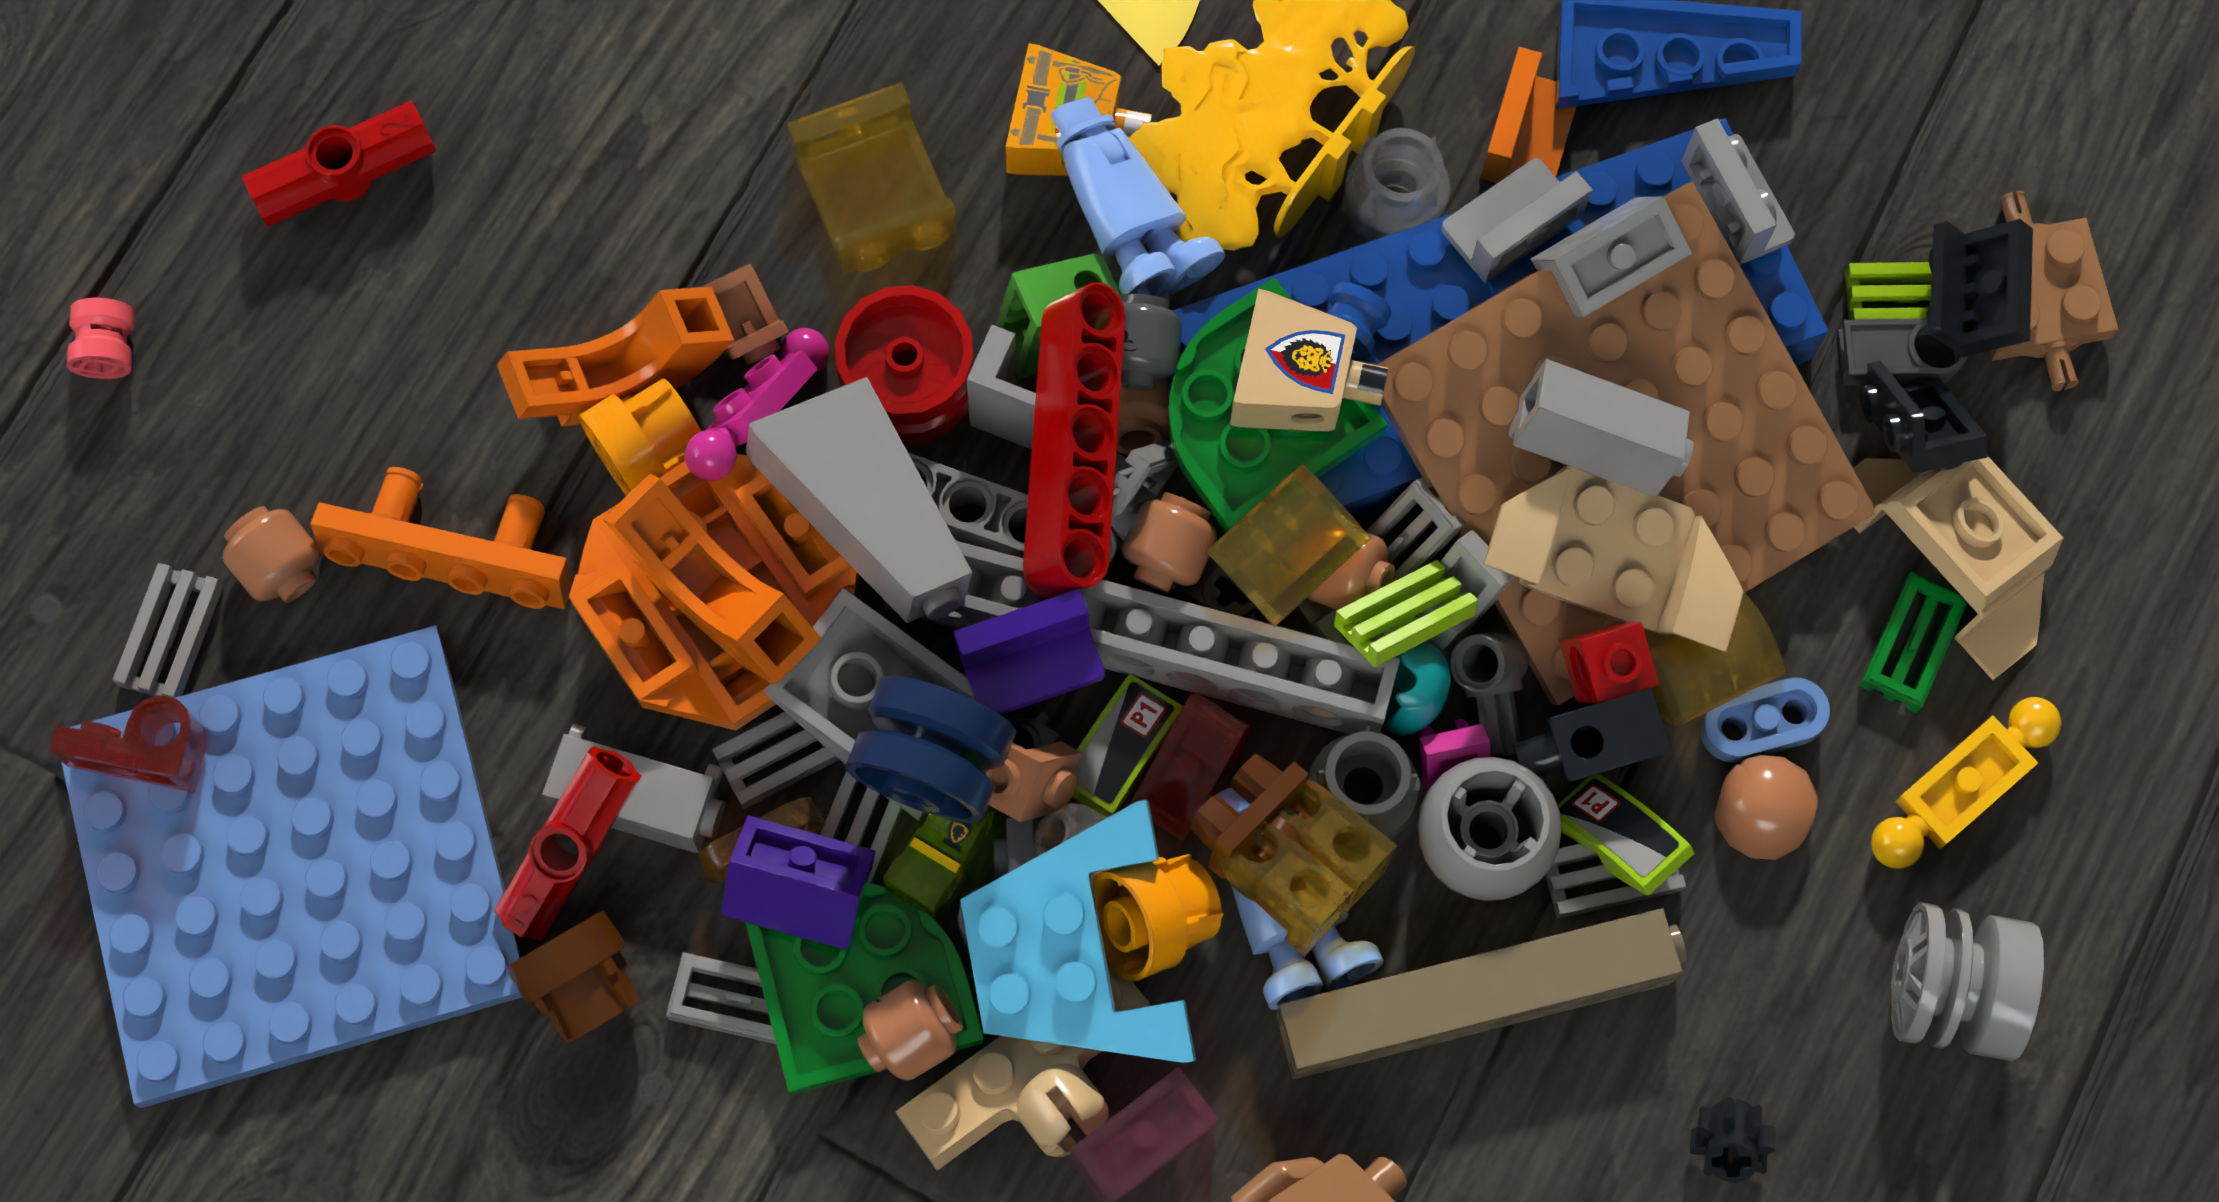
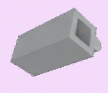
M1545 359L1520 396L1518 412L1514 416L1509 429V437L1514 438L1513 446L1657 497L1673 475L1680 477L1685 472L1694 447L1693 441L1687 439L1690 411L1549 359Z
M577 724L572 725L568 735H563L542 793L552 811L588 750L595 746L607 751L613 750L632 762L634 769L642 776L611 827L612 829L697 854L700 853L705 836L715 838L725 810V801L718 799L720 795L718 788L723 774V767L709 764L705 775L601 745L586 740L588 728Z

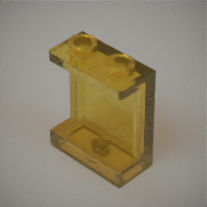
M902 82L787 123L791 150L843 274L856 269L859 271L877 269L885 265L894 255L913 248L917 250L932 249L945 242L949 235L957 233L956 209L951 198L945 197L914 125L911 102Z

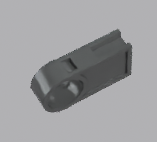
M1927 318L1843 320V329L1837 330L1842 386L1867 385V363L1881 361L1900 385H1910L1938 378L1945 384L1957 375L1968 356L1962 357L1954 351L1955 364L1951 367L1936 368L1924 363L1917 355L1914 345L1915 339L1919 336L1931 335Z

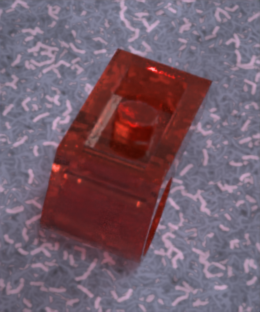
M1198 693L1190 695L1130 805L1137 801L1148 800L1153 824L1182 841L1186 840L1192 832L1190 827L1195 813L1210 799L1219 781L1224 778L1236 761L1252 731L1253 725Z
M153 696L143 700L133 709L123 738H120L122 734L120 730L97 722L83 721L80 729L56 725L49 751L67 767L195 793L202 770L201 764L206 751L207 735L204 726L175 698L170 696ZM170 723H181L180 732L176 739L167 745L155 746V737L161 728Z

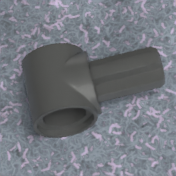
M1494 631L1468 636L1455 646L1451 656V671L1455 680L1465 689L1466 698L1476 697L1479 722L1483 724L1490 740V757L1515 754L1512 744L1521 741L1514 691L1523 690L1522 678L1528 669L1529 658L1516 636L1507 631ZM1486 646L1495 652L1498 659V670L1494 677L1488 675L1482 665V653Z

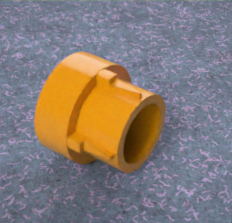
M665 378L660 379L633 397L628 395L620 400L615 394H612L578 415L579 422L590 443L625 496L649 474L659 478L685 461V449L689 440L695 434L701 432L691 412Z
M1191 854L1167 860L1164 857H1159L1158 861L1109 869L1098 873L1092 878L1107 966L1125 980L1138 981L1177 966L1185 956L1187 949L1213 938L1220 929L1223 913L1217 888L1205 868L1197 861L1191 859Z

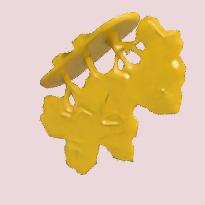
M1253 0L1256 20L1261 24L1264 42L1257 48L1247 50L1234 39L1209 43L1203 51H1197L1190 46L1163 48L1164 60L1161 64L1162 87L1171 92L1173 98L1180 103L1181 115L1164 119L1160 122H1143L1129 139L1168 192L1177 196V204L1186 214L1183 224L1175 230L1176 235L1182 241L1187 242L1199 237H1210L1217 240L1222 249L1235 251L1239 248L1251 247L1259 234L1256 207L1262 195L1283 192L1287 195L1274 223V233L1277 238L1283 237L1293 228L1318 195L1327 201L1330 200L1342 184L1350 152L1353 150L1360 156H1363L1376 139L1383 109L1402 82L1415 55V47H1403L1394 54L1374 80H1370L1366 67L1368 50L1374 47H1388L1401 40L1409 27L1404 10L1396 6L1391 0ZM1358 30L1364 32L1368 37L1363 47L1356 43L1354 33ZM1339 37L1345 39L1354 58L1350 57L1345 63L1352 68V71L1348 73L1335 62L1331 45ZM1331 68L1338 75L1337 79L1331 81L1322 79L1319 73ZM1347 85L1357 93L1360 99L1333 133L1313 121L1309 109L1314 98L1323 89ZM1313 138L1324 146L1297 182H1294L1288 176L1279 158L1283 151L1299 145L1304 139ZM1252 170L1266 178V180L1260 185L1251 184L1246 180L1245 174Z

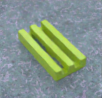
M1929 262L1848 264L1844 275L1849 320L1927 318V307L1862 308V302L1895 301L1896 303H1918L1919 301H1931V285L1860 286V284L1931 283L1932 272Z
M1435 560L1337 610L1334 627L1375 668L1475 616L1478 599L1471 592L1462 595L1460 593L1462 584L1454 576L1446 579L1444 577L1445 567L1438 560ZM1443 601L1446 604L1415 620L1417 614ZM1392 627L1398 629L1374 642L1370 640Z

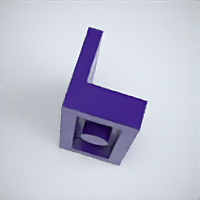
M1080 589L954 631L957 650L975 701L1000 715L1102 681L1105 677V669L1089 628V613Z
M748 815L729 860L721 912L729 918L837 948L848 949L853 938L859 904L872 871L876 850Z

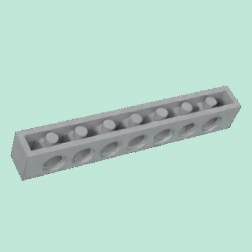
M956 541L973 572L966 597L963 599L960 607L942 618L929 620L925 615L919 619L961 629L1047 599L1036 595L1029 588L1024 577L1023 558ZM1106 580L1081 590L1089 613V628L1105 669L1127 675L1132 674L1138 678L1346 734L1357 733L1359 729H1365L1366 726H1370L1372 732L1381 733L1400 662L1398 658L1394 657L1374 668L1355 647ZM883 599L884 609L895 612Z

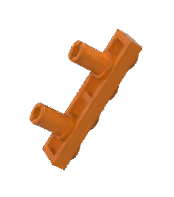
M389 467L371 513L319 502L310 525L321 555H325L329 560L342 566L357 567L360 564L379 567L387 569L394 576L404 580L418 581L423 577L441 581L466 594L479 595L484 591L510 597L514 602L533 609H540L547 605L565 610L569 599L572 583L567 558L532 550L545 514L543 504L533 497L520 494L511 495L494 541L409 523L423 488L422 478L411 470L402 467Z

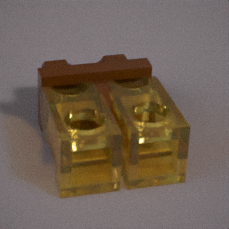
M1254 754L1233 777L1230 786L1251 805L1240 815L1216 794L1197 810L1190 828L1212 850L1207 867L1220 878L1226 877L1239 893L1255 901L1287 930L1285 939L1305 957L1343 917L1345 910L1348 912L1385 873L1397 845L1324 787L1308 780L1309 773L1297 763L1293 762L1282 772L1275 765Z

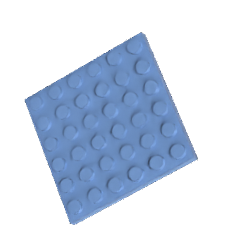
M436 625L55 731L133 1103L139 1108L162 1103L522 998L505 969L513 962L522 958L517 934L502 926V920L494 912L506 890L442 635Z

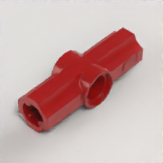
M411 100L350 128L337 125L323 127L312 134L305 148L247 173L242 178L266 227H270L330 199L343 202L356 200L368 191L372 185V180L436 152V149L420 114ZM351 158L349 163L342 168L328 169L337 159Z
M595 746L588 750L545 825L532 838L528 854L494 909V912L502 920V926L521 938L530 937L542 941L548 935L589 864L603 849L608 832L642 777L634 769L631 761L613 750L607 751ZM556 834L567 835L575 841L579 854H571L560 847Z

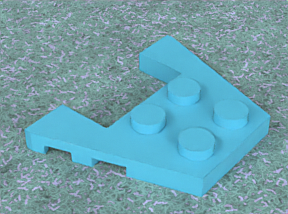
M1148 800L1137 801L960 899L983 1033L1181 1063L1196 1060L1185 1000L1120 1012L1115 1010L1091 874L1093 872L1159 860Z

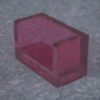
M1177 1067L1070 1149V1161L1101 1202H1122L1125 1196L1202 1137L1206 1140L1217 1131L1220 1120L1181 1069Z

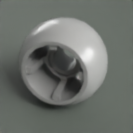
M1496 757L1474 758L1459 763L1442 774L1427 791L1420 806L1417 823L1419 846L1426 864L1435 877L1450 890L1467 898L1482 901L1504 900L1519 895L1537 884L1550 870L1557 856L1561 838L1560 811L1553 794L1543 780L1530 769L1512 760ZM1485 794L1503 799L1502 803L1486 800L1479 801L1470 807L1466 805V797ZM1514 808L1518 810L1527 824L1529 838L1520 844L1516 842L1519 828L1517 819L1512 812ZM1448 820L1457 826L1454 836L1450 833ZM1476 824L1491 826L1499 834L1501 846L1496 849L1480 848L1471 839L1469 828Z

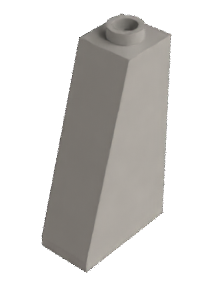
M867 377L749 423L746 454L751 463L906 623L925 615L929 620L939 619L961 606L963 599L966 597L973 572Z

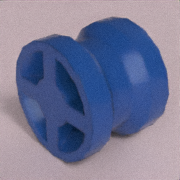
M1340 282L1335 285L1330 295L1331 308L1328 314L1349 321L1357 327L1351 359L1364 361L1370 357L1374 349L1375 341L1373 336L1376 330L1386 327L1392 310L1385 300L1373 291L1354 283Z

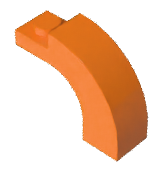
M712 286L659 290L634 319L603 337L567 347L507 351L497 363V367L518 419L557 416L561 427L580 424L578 415L612 394H615L620 400L628 395L633 397L662 378H665L674 389H677L709 367L730 346L734 338Z
M649 474L603 518V521L634 555L632 558L634 563L682 613L733 658L770 683L776 685L822 639L784 593L761 582L734 561L706 533L660 478Z

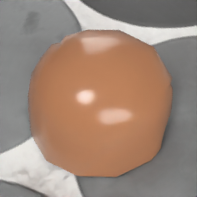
M1753 755L1743 758L1739 764L1733 765L1725 776L1714 812L1715 823L1729 846L1753 859L1777 860L1794 851L1804 842L1817 814L1818 795L1806 770L1781 756Z

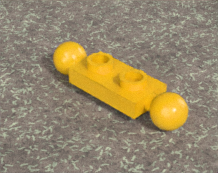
M2040 697L2025 698L2012 708L2008 718V729L1994 716H1991L1895 801L1908 816L1906 818L1891 817L1876 826L1871 836V848L1876 859L1889 868H1907L1921 857L1925 836L1939 849H1942L2038 764L2025 748H2041L2049 745L2056 739L2061 729V717L2057 708L2050 701Z

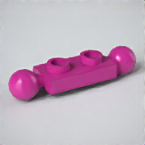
M798 328L790 332L781 344L780 361L773 354L755 364L744 375L749 384L744 389L740 388L732 392L713 408L712 412L717 418L706 430L695 434L689 440L685 449L686 465L693 475L705 481H717L726 477L735 466L737 459L736 447L747 442L749 423L779 412L810 377L817 375L826 367L830 350L825 337L821 333L811 328Z

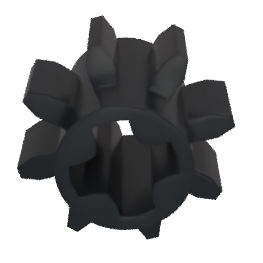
M1727 1097L1726 1100L1715 1104L1712 1109L1703 1106L1699 1109L1698 1127L1691 1129L1690 1153L1705 1155L1704 1173L1706 1175L1713 1174L1721 1180L1739 1183V1181L1751 1177L1755 1171L1761 1174L1767 1172L1768 1154L1775 1152L1776 1127L1762 1125V1107L1760 1105L1753 1107L1745 1101Z

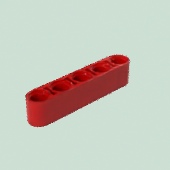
M1099 282L1090 283L1051 302L1045 308L1041 320L1023 570L1029 588L1036 595L1044 599H1050L1077 589L1081 591L1100 583L1105 577L1109 565L1125 309L1116 291L1112 287Z

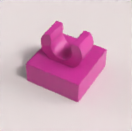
M1464 719L1455 720V730L1434 734L1431 726L1422 730V737H1420L1422 785L1426 794L1442 774L1457 764L1474 758L1490 757V740L1483 724L1470 726Z

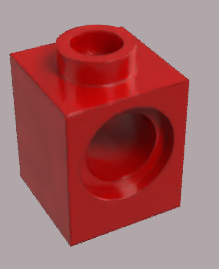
M1617 621L1559 639L1575 699L1578 702L1599 704L1659 685L1642 622Z

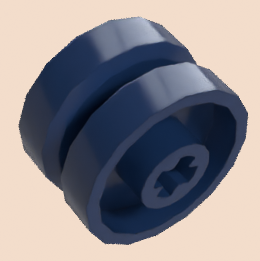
M902 676L881 677L867 711L868 716L879 729L859 732L844 769L854 779L871 790L916 810L948 820L963 823H980L995 789L994 784L983 770L1001 768L1017 733L1014 726L994 710L942 686Z

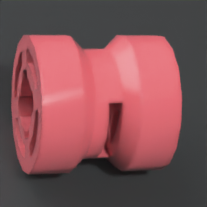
M85 298L73 302L70 307L69 326L75 332V340L68 345L66 367L77 375L95 379H116L130 374L133 352L127 345V337L134 330L135 310L133 307L125 302L108 298Z

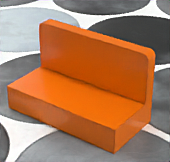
M1518 47L1480 179L1499 183L1534 158L1542 160L1555 177L1557 175L1576 106L1555 109L1556 81L1536 76L1542 55L1541 52Z

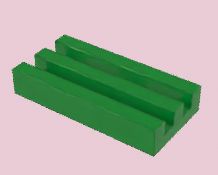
M1910 572L1903 582L1858 686L1869 692L1874 688L1883 693L1882 698L1894 702L1896 699L1906 703V709L1918 713L1924 705L1968 602L1959 593ZM1918 591L1926 596L1889 678L1881 674V671L1913 598ZM1938 602L1944 603L1949 608L1914 688L1906 686L1903 682Z

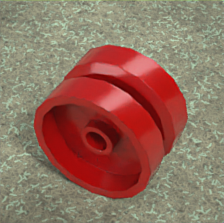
M910 285L885 287L862 298L844 316L835 339L836 369L839 385L842 387L867 377L904 445L926 444L949 433L962 420L969 409L967 378L973 367L974 359L972 332L960 309L940 293Z

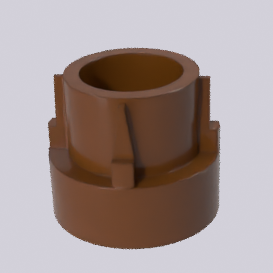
M605 909L505 968L526 1005L534 1002L542 1016L547 1014L566 1045L642 1000L624 968L628 964L620 950L627 946Z

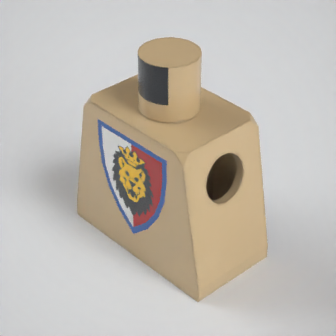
M1258 289L1233 400L1230 425L1247 428L1326 432L1335 430L1342 398L1378 406L1381 405L1388 367L1350 360L1357 327L1353 323L1273 292Z

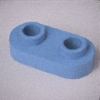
M1788 678L1718 698L1711 704L1701 720L1700 736L1705 748L1714 757L1725 762L1737 763L1741 762L1743 758L1753 755H1768L1811 742L1826 726L1830 716V706L1825 693L1818 685L1804 678ZM1793 707L1797 709L1802 716V723L1791 724L1786 721L1782 714V708ZM1732 723L1738 726L1742 733V739L1733 741L1726 738L1722 732V724Z

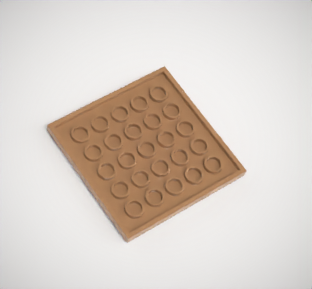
M1693 181L1682 185L1664 196L1692 254L1585 317L1574 316L1552 271H1545L1543 268L1377 364L1378 366L1388 367L1381 406L1421 476L1425 477L1431 485L1430 491L1435 497L1441 499L1446 505L1445 509L1452 517L1459 515L1466 523L1456 535L1457 539L1473 530L1489 546L1501 505L1521 492L1554 476L1560 469L1566 466L1563 463L1513 446L1514 438L1509 437L1510 425L1518 412L1520 396L1545 359L1690 411L1687 439L1692 440L1694 443L1690 462L1680 477L1674 475L1671 477L1658 496L1691 507L1695 516L1701 515L1731 565L1744 591L1743 594L1875 514L1873 503ZM1516 577L1494 604L1509 631L1516 636L1524 647L1529 658V666L1552 705H1560L1575 695L1559 639L1608 625L1618 620L1526 588L1519 583L1521 578ZM1644 630L1649 650L1676 635Z

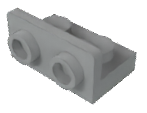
M1718 118L1695 127L1681 161L1739 265L1789 245L1795 237V232L1742 137L1738 134L1728 137Z

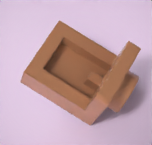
M747 264L702 286H712L734 338V341L724 351L726 358L736 359L743 356L746 364H751L780 349L776 338L789 331L784 321L778 319L751 264Z
M1062 741L1027 750L1012 743L1006 761L1001 768L983 770L995 786L988 805L1019 822L1062 811L1075 792L1077 786L1075 771L1082 752Z

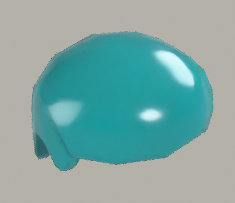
M1428 640L1395 657L1400 659L1382 726L1387 732L1404 736L1423 730L1440 715L1448 699L1451 683L1449 663L1441 649Z

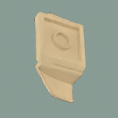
M1988 456L1987 458L1965 462L1961 466L1950 470L1932 469L1913 473L1903 459L1865 458L1853 468L1875 507L1873 510L1875 514L1854 526V528L1860 534L1887 514L1970 604L1978 615L1954 638L1992 680L2001 675L2037 645L2044 574L2052 566L2063 537Z
M1568 465L1560 469L1554 476L1521 492L1501 505L1483 565L1521 578L1519 583L1526 588L1618 621L1642 622L1643 629L1660 634H1676L1723 652L1727 650L1744 592L1731 565L1701 515L1695 516L1691 507L1658 495L1657 497L1648 495Z

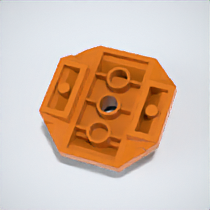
M737 454L733 470L726 477L717 481L699 479L688 469L686 461L659 477L706 533L734 561L761 582L784 593L812 627L842 588L856 597L860 574L751 463L747 455ZM618 504L594 518L583 549L578 574L575 575L569 599L642 708L737 730L776 705L775 702L764 694V690L770 682L745 667L708 637L632 560L634 555L603 521V518Z

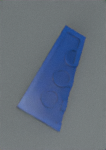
M1560 0L1555 109L1796 76L1802 64V11L1675 0Z

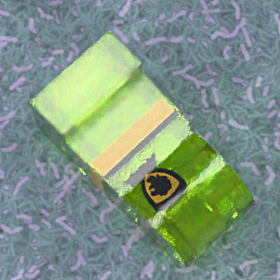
M987 809L980 823H963L928 814L923 826L917 829L900 857L896 856L883 876L886 891L907 900L919 909L922 908L937 921L983 843L993 823L995 813Z

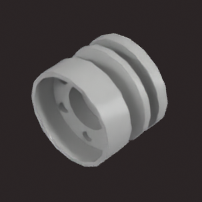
M1920 902L1913 908L1906 922L1892 969L1891 1021L1894 1036L1899 1041L1916 1044L1926 1034L1927 1042L1932 1047L1943 1049L1950 1044L1958 1027H1960L1962 1045L1969 1054L2007 1061H2014L2019 1058L2029 1042L2042 992L2044 949L2040 928L2033 922L1989 915L1982 920L1973 938L1971 920L1967 912L1953 908L1944 917L1943 910L1939 906Z

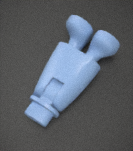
M1091 97L1065 103L1051 113L1050 116L1061 133L1056 143L1064 158L1068 176L1082 211L1102 254L1108 256L1115 255L1121 267L1122 275L1119 281V289L1122 294L1159 296L1164 290L1167 294H1174L1202 279L1223 261L1225 252L1217 240L1210 237H1199L1184 242L1176 235L1174 231L1183 224L1186 214L1121 128H1114L1116 122L1112 115H1101Z
M1232 788L1217 794L1240 815L1251 805ZM1314 858L1310 859L1311 864L1316 867L1319 866ZM1300 860L1296 865L1290 866L1303 880L1305 892L1286 893L1292 909L1280 910L1279 917L1273 916L1259 902L1243 894L1231 882L1240 918L1253 955L1269 953L1273 966V974L1267 979L1263 987V994L1270 1010H1278L1279 1004L1318 995L1323 987L1326 992L1348 987L1365 978L1383 964V958L1379 949L1373 943L1368 941L1348 943L1340 936L1335 926L1348 918V912L1325 872L1321 871L1319 875L1303 860ZM1279 880L1274 882V886L1277 889L1283 888ZM1272 898V902L1275 905H1279V899ZM1298 934H1300L1302 940L1307 939L1314 955L1317 969L1311 962L1304 959L1296 943Z

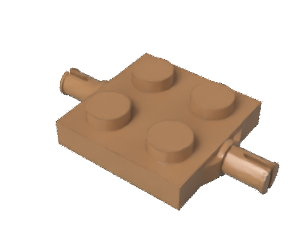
M2016 191L2014 197L2013 192H2010L1999 199L2006 222L2021 219L2033 228L2030 341L1989 351L1992 361L2017 356L2044 358L2052 390L2061 391L2063 386L2067 390L2079 384L2069 352L2085 343L2114 338L2117 333L2118 325L2087 218L2049 225L2032 223L2025 192Z

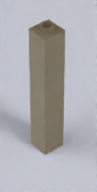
M1661 908L1279 1004L1275 1018L1292 1080L1670 985L1683 972L1681 963L1686 962V949L1679 928L1676 924L1668 926L1664 910Z

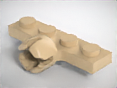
M1108 967L1113 1000L1117 1012L1150 1006L1149 1001L1132 981L1121 978ZM1000 1036L895 1112L936 1170H939L999 1125L1010 1120L1020 1122L1046 1155L1064 1157L1080 1150V1147L1068 1133L1071 1130L1067 1122L1070 1117L1090 1141L1100 1133L1107 1122L1109 1110L1107 1103L1104 1101L1105 1098L1083 1071L1088 1061L1101 1051Z

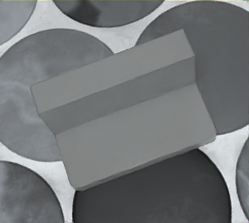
M1534 158L1446 218L1442 223L1441 231L1486 284L1581 218L1593 189L1577 171L1559 182L1542 160Z
M1664 196L1636 197L1532 257L1531 261L1537 271L1543 268L1545 271H1552L1574 316L1585 317L1689 256L1692 252Z
M991 325L967 378L970 426L1032 450L1036 393L1015 385L1017 381L1015 333Z

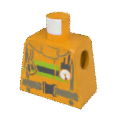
M1029 43L1006 142V173L1015 175L1068 176L1064 158L1056 143L1061 133L1050 116L1057 107L1065 103L1091 97L1101 115H1112L1116 122L1114 128H1121L1128 138L1139 129L1143 122H1152V114L1119 108L1121 76L1116 72L1046 47Z

